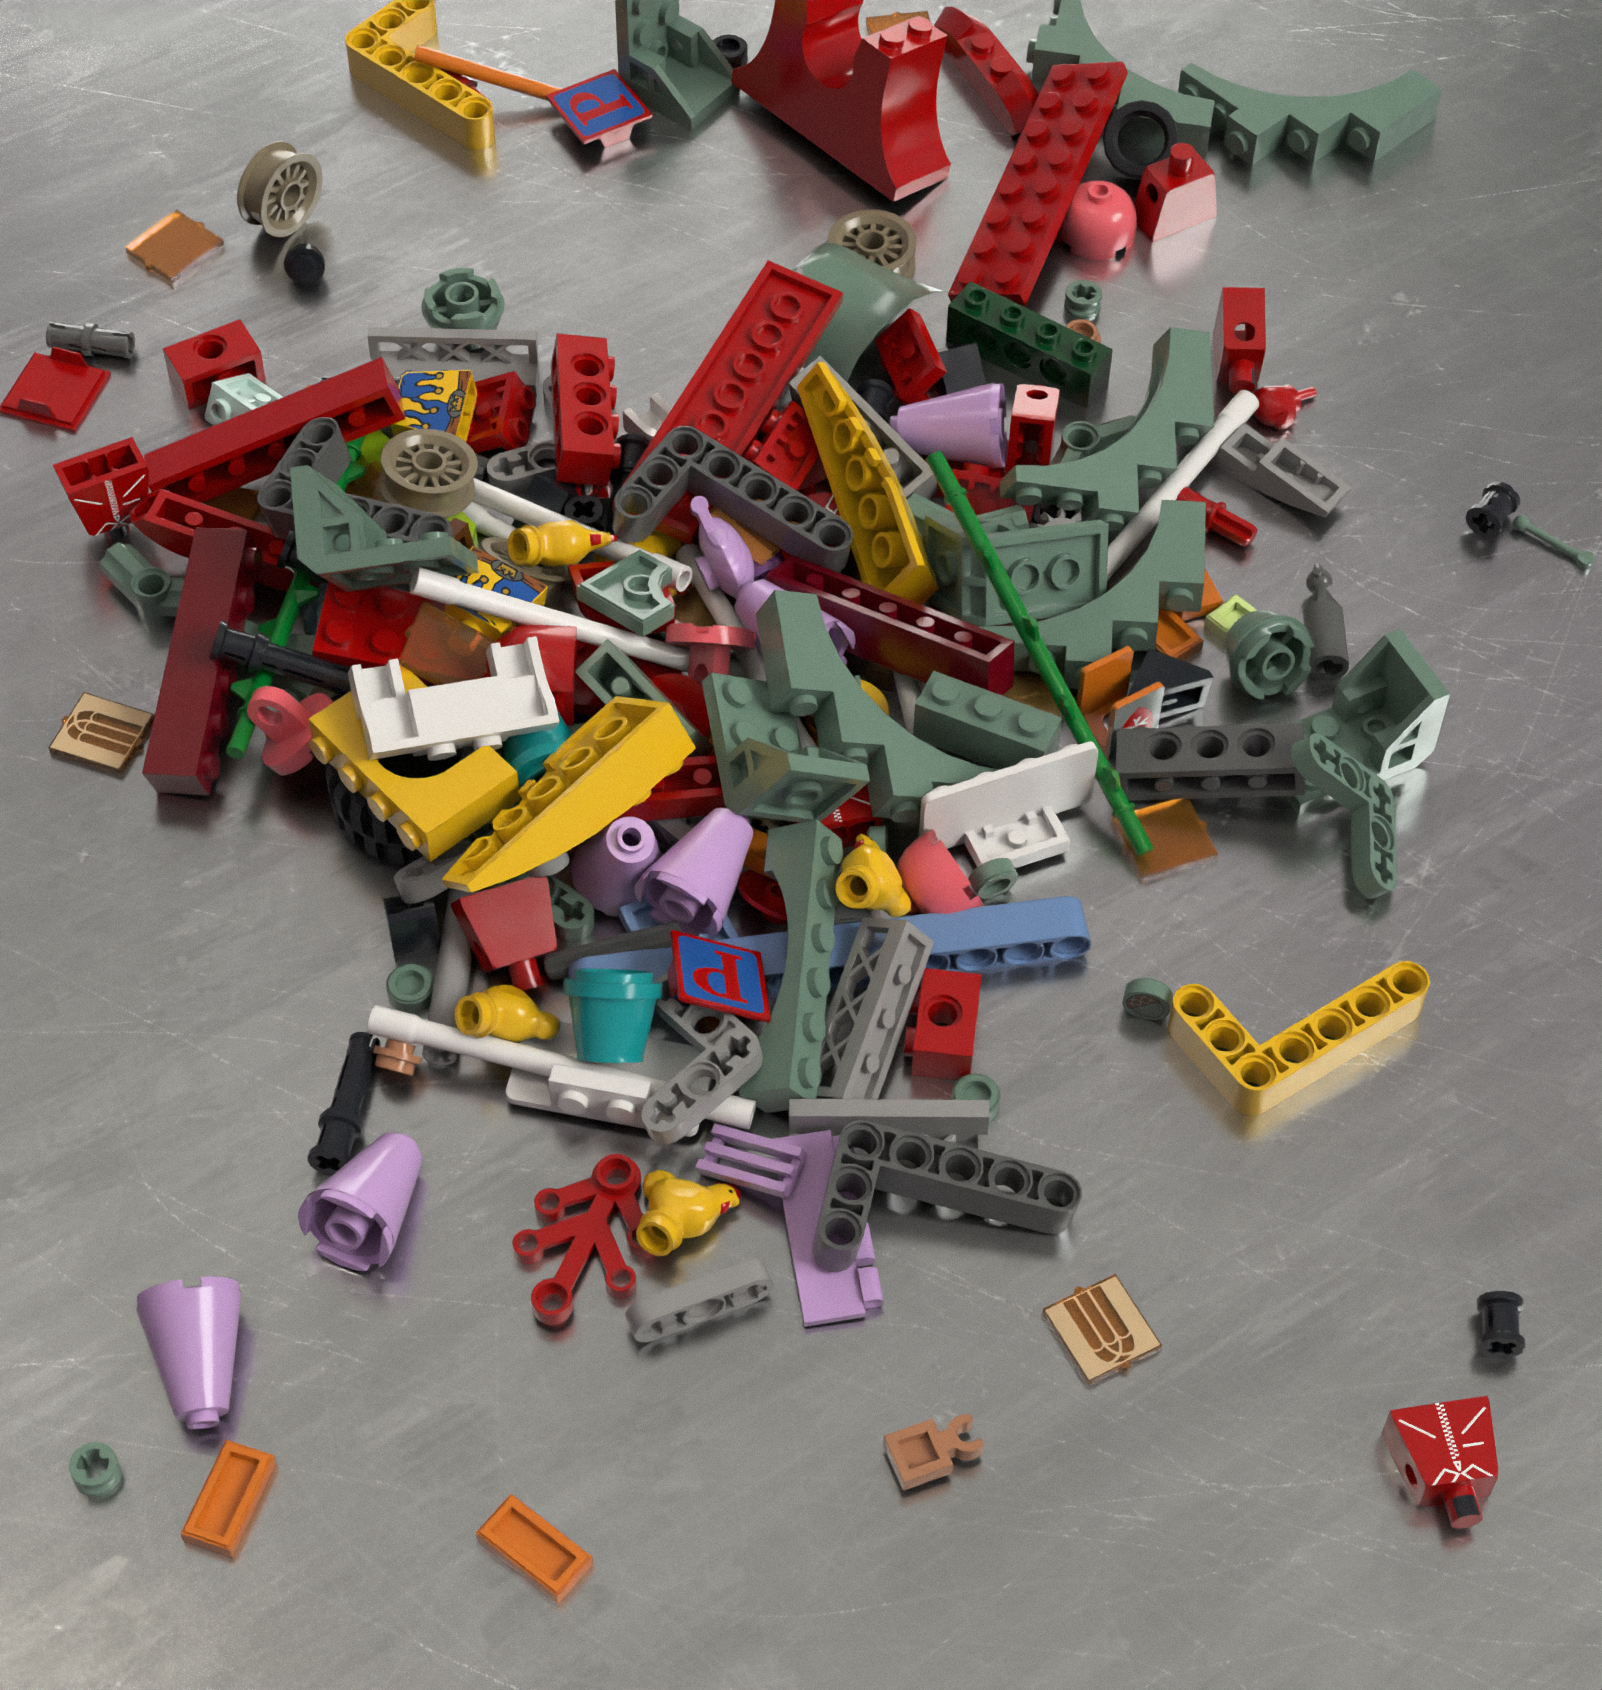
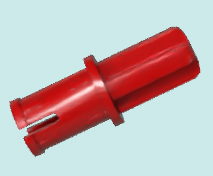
M1187 486L1178 494L1177 501L1206 502V533L1210 534L1212 531H1215L1242 547H1249L1255 539L1258 531L1257 528L1248 521L1227 511V506L1224 502L1216 503Z

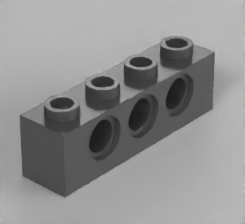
M1276 722L1273 724L1253 725L1233 723L1223 726L1183 725L1165 728L1136 727L1133 729H1117L1116 771L1119 773L1120 785L1129 801L1305 795V778L1296 769L1291 756L1292 745L1304 738L1303 723Z

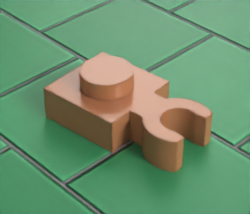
M970 1414L955 1417L951 1420L947 1429L938 1431L934 1420L930 1419L884 1435L883 1446L903 1491L952 1474L953 1463L951 1458L953 1457L960 1460H973L983 1453L984 1443L982 1438L972 1442H964L958 1437L960 1433L972 1429L973 1418Z

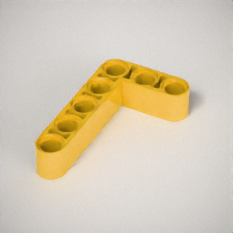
M393 0L346 34L345 43L349 71L354 78L467 148L485 149L495 141L494 115L491 101L437 67L413 60L415 54L412 52L416 50L417 45H423L437 33L434 0Z
M1400 961L1261 1045L1254 1040L1211 990L1200 984H1187L1181 986L1174 994L1168 1021V1032L1236 1111L1247 1116H1257L1413 1022L1421 1013L1430 979L1426 970L1419 964L1411 961ZM1186 1013H1192L1198 1015L1199 1017H1192L1187 1015ZM1361 1013H1366V1014H1369V1015H1371V1016H1373V1017H1368V1016H1365V1015H1363V1014H1361ZM1323 1036H1329V1037H1332V1038H1334V1039H1336V1040H1330V1039H1327V1038H1325V1037H1323ZM1216 1047H1222L1229 1051H1220ZM1285 1059H1292L1297 1061L1298 1063H1291L1286 1061ZM1245 1082H1253L1260 1085V1087H1253Z

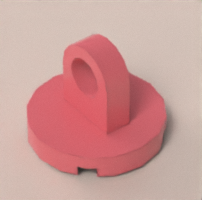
M674 623L666 626L665 643L690 647L688 677L694 679L702 686V681L710 673L729 675L730 650H755L756 633L750 631V629L713 625V627L693 626L692 623Z
M263 686L256 689L248 704L247 714L251 721L269 736L262 752L263 763L281 776L295 773L309 764L314 755L310 752L309 741L312 739L308 719L332 704L333 700L326 694L316 693L298 702L289 693L277 687ZM265 706L273 707L279 712L271 711Z

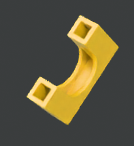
M399 660L406 694L408 690L427 687ZM351 691L308 719L312 736L309 745L316 758L323 764L329 762L338 771L341 781L352 793L358 791L367 799L373 814L382 822L388 820L397 829V833L404 845L411 851L417 849L430 862L494 819L501 810L508 809L520 801L517 771L490 746L480 747L445 772L427 778L402 777L385 769L378 762L379 759L369 760L361 718L357 719Z

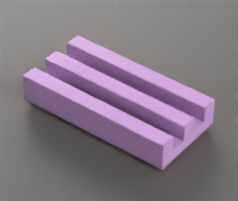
M715 1123L711 1130L714 1136L712 1142L707 1141L703 1148L706 1155L704 1159H698L695 1166L698 1172L704 1176L789 1199L807 1157L804 1149ZM725 1143H728L731 1145L739 1146L749 1150L791 1161V1163H784L781 1161L766 1158L763 1156L734 1149L724 1145ZM719 1158H723L785 1177L781 1182L717 1164Z

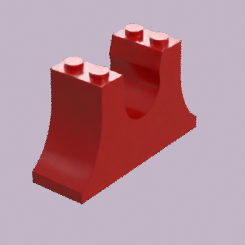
M775 0L771 24L764 44L750 63L733 69L731 83L893 202L948 178L951 163L940 137L936 105L938 77L947 35L933 26L929 20L917 16L861 39L858 17L863 0Z

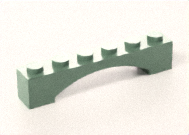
M818 820L768 830L764 873L779 883L783 894L788 922L787 957L781 987L770 1015L771 1020L769 1023L767 1022L758 1038L763 1054L762 1066L755 1075L740 1087L739 1091L741 1097L756 1101V1107L765 1113L789 1110V1099H817V1089L821 1082L820 1058L822 1040L826 1034L824 1018L826 998L830 991L831 950L835 944L833 932L835 907L839 902L836 894V882L839 877L840 863L843 859L842 839ZM747 1050L744 1051L743 1058L748 1056Z

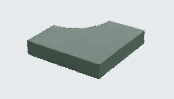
M638 550L577 585V599L644 637L674 619L675 605L665 598L662 592L672 581V567Z

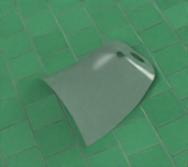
M824 243L816 246L792 271L795 272L797 268L801 267L803 269L801 275L843 292L842 304L807 358L803 368L805 369L821 356L847 382L860 355L876 334L895 315L916 299L934 292L947 291L906 278L839 244Z

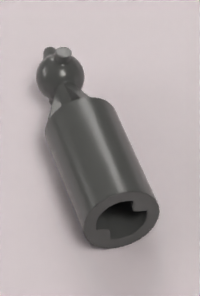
M1316 563L1306 578V586L1313 594L1308 605L1303 610L1304 626L1307 628L1314 647H1310L1311 654L1308 665L1312 668L1310 674L1314 678L1319 680H1335L1344 676L1350 667L1342 606L1328 592L1333 583L1330 573L1324 570L1320 563Z

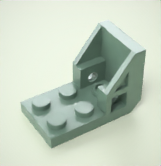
M615 0L618 73L645 106L692 131L740 90L731 83L732 66L704 28L679 15V0Z
M308 465L290 468L297 559L317 575L341 589L350 592L411 583L417 567L451 577L479 573L477 555L462 545L461 542L448 536V533L428 532L420 535V541L403 543V540L398 538L387 539L386 531L337 484Z
M925 514L924 548L931 568L935 573L939 588L927 602L949 616L976 626L1012 623L1007 611L999 606L998 595L955 514ZM977 517L1030 617L1036 620L1056 617L1076 610L1107 593L1108 523L1102 520H1092L1019 530L1003 520Z
M1397 629L1385 634L1337 684L1331 708L1293 723H1303L1304 738L1313 733L1323 735L1380 778L1387 780L1416 768L1435 750L1450 693L1403 631ZM1306 779L1305 795L1285 796L1298 815L1335 801Z
M710 673L702 681L725 806L740 815L800 823L812 820L821 822L870 782L867 764L823 748L806 746L802 750L795 716L790 712L771 710L767 681L718 673Z

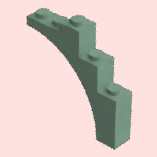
M1054 0L1053 14L1058 16H1050L1049 25L1040 24L1037 39H1029L1026 62L1033 63L1032 79L1041 81L1046 80L1052 65L1119 62L1095 38L1085 19L1081 0ZM1126 67L1128 75L1108 120L1117 109L1126 103L1139 100L1155 102L1168 110L1177 123L1179 143L1191 145L1200 156L1206 157L1215 101L1185 95L1157 85ZM1140 116L1130 119L1123 125L1119 131L1117 141L1118 145L1162 151L1165 136L1158 122L1152 118Z
M1191 62L1181 69L1178 92L1214 100L1212 124L1225 132L1223 146L1253 166L1283 144L1313 164L1344 142L1375 162L1436 119L1442 88L1412 69L1390 82L1364 91L1336 96L1303 97L1282 95L1243 87L1217 77Z
M1170 327L1153 344L1152 371L1145 400L1132 426L1124 436L1108 448L1077 461L1049 466L1015 465L1000 481V498L1014 499L1021 505L1046 503L1055 504L1057 508L1060 509L1062 507L1063 510L1081 508V522L1102 520L1109 524L1108 531L1122 529L1139 513L1138 487H1157L1177 470L1176 444L1181 446L1193 445L1214 427L1210 332Z
M1162 500L1158 526L1148 549L1127 576L1107 593L1084 606L1047 620L1037 621L1039 634L1060 673L1064 674V681L1068 688L1078 689L1081 669L1110 655L1112 648L1122 649L1129 646L1133 651L1155 650L1159 609L1176 612L1201 611L1205 573L1206 502ZM978 626L1015 641L1014 671L1040 674L1015 626Z
M774 590L756 612L771 710L790 712L794 716L814 714L819 748L827 749L867 764L870 778L867 787L873 817L892 818L895 822L912 821L921 812V799L933 789L973 779L983 772L999 770L978 766L947 755L918 739L889 717L859 686L840 658L825 627L817 594Z

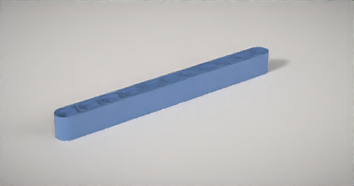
M1071 896L975 907L950 914L927 913L888 918L908 920L934 941L925 967L931 969L967 973L1068 960L1085 954L1092 945L1082 903L1078 898ZM861 922L834 925L835 944L831 950L829 968L830 990L837 989ZM788 931L715 940L761 952L767 997H778L787 957ZM875 933L869 949L870 956L883 946L887 934ZM672 947L580 958L569 966L568 977L574 978V969H628L653 972V981H656L658 977L668 973L673 959ZM869 975L858 982L856 987L868 985L870 982ZM669 993L666 996L667 1000L670 998L676 999L680 1004L683 1005L684 1009L689 1008L686 1003L680 1002L678 1000L677 995L671 997Z

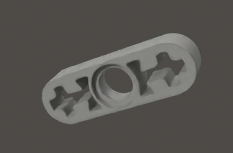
M747 1259L644 1297L627 1309L625 1317L636 1341L651 1342L756 1303L772 1291L774 1284L761 1259Z

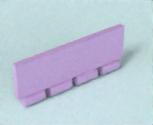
M831 1130L773 1139L802 1147L807 1154L789 1199L781 1198L805 1327L866 1317L865 1309L876 1308L884 1303L878 1269L876 1267L857 1269V1267L868 1266L876 1261L868 1222L857 1257L853 1265L847 1270L829 1272L821 1268L815 1262L812 1255V1243L833 1157L840 1135L831 1136ZM854 1147L850 1148V1150L855 1154ZM774 1156V1160L788 1164L791 1163L789 1160ZM777 1174L778 1181L782 1182L785 1176ZM849 1191L838 1192L847 1200L858 1199L855 1194ZM831 1235L827 1237L836 1245L848 1244L840 1236Z

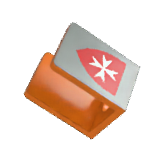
M1129 646L1083 667L1080 671L1076 703L1101 750L1108 759L1116 755L1117 729H1133L1136 727L1158 728L1165 688L1160 682H1156L1130 696L1127 695L1134 653ZM1110 716L1107 730L1103 725V721Z

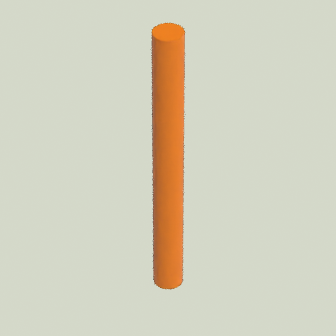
M417 45L413 58L417 62L548 101L546 95L561 89Z

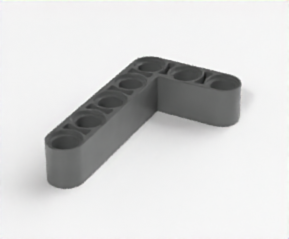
M319 417L309 421L301 429L258 493V503L272 534L279 539L286 540L290 530H295L290 468L308 465L337 484L349 466L351 455L339 425L334 419ZM347 494L386 531L387 539L398 538L402 539L403 543L420 541V535L428 532H446L448 536L455 539L450 523L444 516Z
M679 426L672 429L615 496L612 529L618 538L626 542L636 543L647 538L688 490L696 496L705 497L710 505L790 555L837 573L843 570L848 562L853 531L846 521L691 426ZM653 483H662L664 485H656ZM633 512L640 515H630L628 513ZM788 521H794L799 524H791ZM824 544H831L836 547H828Z
M856 1120L843 1128L838 1140L812 1243V1255L815 1262L829 1272H841L853 1265L864 1236L874 1189L1043 1233L1057 1234L1069 1227L1081 1201L1082 1188L1077 1179L1064 1171L871 1121ZM850 1148L863 1149L869 1155L858 1156ZM908 1160L914 1163L917 1168H906L898 1161ZM948 1173L960 1174L966 1181H956ZM997 1186H1007L1011 1188L1015 1192V1194H1006L1004 1192H1001L997 1188ZM849 1191L855 1194L858 1199L847 1200L838 1192ZM1046 1198L1059 1200L1064 1207L1051 1205ZM831 1235L840 1236L848 1244L836 1245L827 1237Z

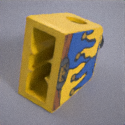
M472 371L406 372L402 375L399 390L406 419L391 425L393 435L396 436L402 432L414 429H436L451 433L466 442L478 396Z
M472 546L470 550L477 555L479 573L457 576V579L463 583L544 606L548 590L547 585ZM445 604L442 623L447 630L452 632L446 640L448 649L461 658H468L476 646L487 650L490 644L495 643L497 639L511 632L513 627L524 625L456 604Z

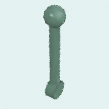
M1518 515L1514 518L1513 526L1517 531L1526 530L1576 559V565L1581 569H1590L1592 567L1595 556L1591 552L1585 550L1579 552L1531 524L1526 515Z

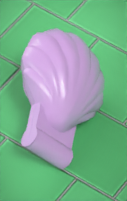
M695 496L691 500L689 510L700 524L698 537L700 549L703 553L702 556L694 559L709 591L720 587L725 593L736 599L741 587L750 581H754V562L750 550L738 532L728 522L718 517H711L708 511V501L705 497Z

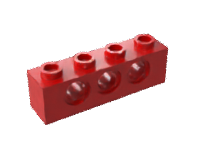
M557 333L550 364L556 482L608 486L611 469L618 470L621 457V445L614 443L618 434L619 416L618 414H612V410L614 411L616 405L617 386L610 384L614 377L615 357L608 356L607 338Z

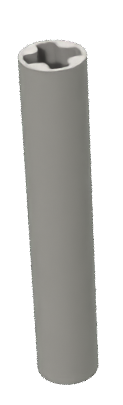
M450 889L428 1021L458 1028L455 1022V1008L458 1001L467 994L473 950L450 904L459 898L479 893V891L472 893L457 889ZM423 1045L422 1056L432 1064L449 1065L456 1061L457 1053Z

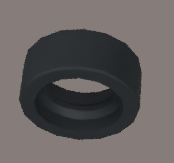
M1139 100L1126 103L1117 109L1106 123L1103 136L1106 157L1113 168L1124 176L1141 180L1144 170L1149 165L1169 158L1171 147L1179 143L1177 123L1168 110L1155 102ZM1140 116L1149 117L1158 122L1165 136L1164 148L1160 155L1153 161L1144 164L1132 163L1124 158L1119 150L1117 141L1119 131L1123 125L1130 119Z

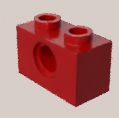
M241 319L163 348L169 379L189 410L208 403L212 382L247 373L261 382L266 380L261 350Z
M931 968L924 969L921 987L918 986L909 1011V1015H918L916 1027L907 1026L905 1035L904 1056L913 1057L911 1076L957 1081L961 1077L971 1074L982 974ZM943 1022V1023H947V1024H949V1025H948V1026H938V1025H936V1024H934V1023Z

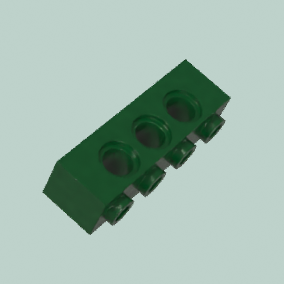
M971 281L948 305L946 341L953 345L977 343L980 358L1035 385L1039 384L1057 388L1060 390V397L1084 409H1088L1109 385L1113 349Z

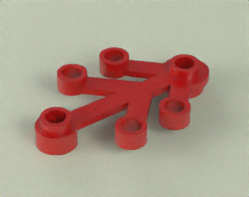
M622 1154L607 1155L596 1164L590 1178L559 1189L546 1188L539 1191L534 1199L535 1213L537 1218L545 1223L559 1221L565 1214V1207L590 1199L594 1200L586 1213L538 1230L525 1229L514 1236L512 1241L514 1257L518 1262L526 1265L538 1262L542 1258L544 1250L573 1240L554 1278L540 1281L532 1290V1310L535 1317L542 1323L549 1325L559 1324L571 1315L573 1311L572 1289L594 1246L606 1271L605 1282L608 1294L614 1299L624 1300L635 1293L637 1287L636 1274L630 1266L625 1264L607 1222L616 1204L628 1228L626 1234L628 1251L633 1256L639 1258L652 1255L644 1250L640 1244H636L633 1241L636 1238V1230L643 1213L635 1197L641 1187V1172L637 1164L629 1157ZM616 1177L625 1180V1182L616 1185L608 1183L609 1180ZM547 1201H554L558 1204L553 1210H545L541 1207ZM526 1242H532L537 1245L534 1250L528 1252L520 1249V1246ZM618 1277H625L630 1281L623 1287L615 1286L612 1283ZM549 1302H558L562 1305L557 1310L544 1309V1306Z

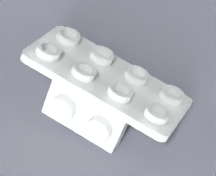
M1086 742L1079 745L1071 744L1065 746L1060 751L1039 758L1024 759L1011 767L995 772L980 773L973 779L951 786H939L921 799L919 837L933 829L938 840H941L947 849L965 843L977 867L993 859L1008 858L1011 860L1014 868H1018L1069 851L1070 839L1056 813L1084 805L1091 800L1098 749L1094 742Z
M560 1021L558 1035L549 1041L529 1038L520 1042L523 1045L577 1058L572 1023ZM648 1037L643 1062L594 1063L669 1081L701 1052L692 1045ZM553 1064L550 1077L512 1067L505 1091L506 1099L511 1104L644 1129L641 1111L645 1102L652 1096L651 1082L557 1064ZM700 1077L694 1080L690 1087L709 1091L712 1078ZM661 1113L657 1116L658 1122L665 1120L670 1123L675 1119L673 1114L666 1116L664 1113ZM700 1123L685 1136H694L699 1130Z

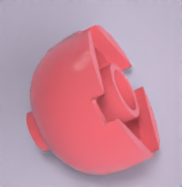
M1102 180L1081 183L1057 233V239L1060 243H1062L1063 239L1065 243L1070 245V252L1078 257L1090 260L1114 258L1116 251L1123 249L1125 246L1127 251L1132 246L1136 237L1137 217L1135 204L1127 192L1114 183Z
M933 829L917 838L904 850L898 861L897 871L902 879V887L911 899V910L908 912L910 916L918 911L920 914H950L984 906L978 895L969 900V898L975 895L969 886L971 883L943 842L938 840Z

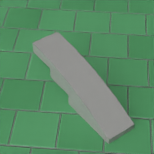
M1215 414L1214 423L1217 421L1218 416ZM1243 423L1220 446L1219 451L1209 461V464L1257 491L1322 517H1326L1351 489L1349 485L1285 438H1282L1274 445L1246 423ZM1197 443L1193 445H1187L1184 447L1191 451Z

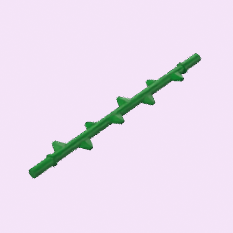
M365 436L346 443L351 455V461L337 482V485L343 491H345L349 482L366 474V468L356 463L362 455L361 447ZM287 566L286 568L292 571L294 575L279 614L276 618L258 627V632L266 634V637H269V642L286 647L300 607L319 598L321 593L318 588L310 585L312 576ZM260 669L259 673L256 672L254 677L232 683L231 692L245 702L243 707L238 709V721L226 749V753L230 757L235 759H242L256 726L248 717V704L256 689L263 686H271L275 676L274 672Z
M942 451L932 453L926 458V462L945 495L944 502L952 508L998 595L999 606L1007 611L1076 743L1079 745L1086 742H1094L1098 749L1095 778L1113 810L1111 815L1113 818L1118 819L1138 858L1154 850V847L1133 810L1135 808L1134 803L1129 802L1120 785L1119 773L1110 767L1039 634L1038 622L1035 618L1030 617L966 498V489L961 488Z

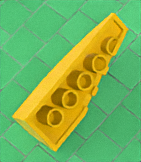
M817 362L797 385V389L841 519L846 521L853 531L851 549L862 581L923 605L939 588L911 508L889 461L854 402L825 362Z
M615 696L561 744L556 752L549 755L542 763L547 772L537 783L535 779L528 780L518 791L522 798L520 803L514 808L500 811L491 822L495 830L493 834L478 838L443 876L441 880L448 888L472 893L514 878L562 855L598 833L632 806L644 802L650 796L651 789L664 777L677 772L682 767L683 760L696 749L670 703Z

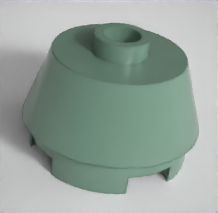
M454 268L441 272L439 274L440 280L432 285L430 289L425 288L421 310L430 328L497 329L504 311L505 302L494 278L491 277L488 281L484 277L474 275L473 268ZM468 344L464 347L467 351L481 348L478 344Z
M1256 610L1239 618L1227 633L1224 649L1231 678L1241 691L1251 694L1258 699H1264V695H1272L1280 691L1285 695L1290 694L1306 680L1312 669L1308 665V660L1311 654L1310 647H1314L1307 628L1302 622L1293 617L1268 610Z

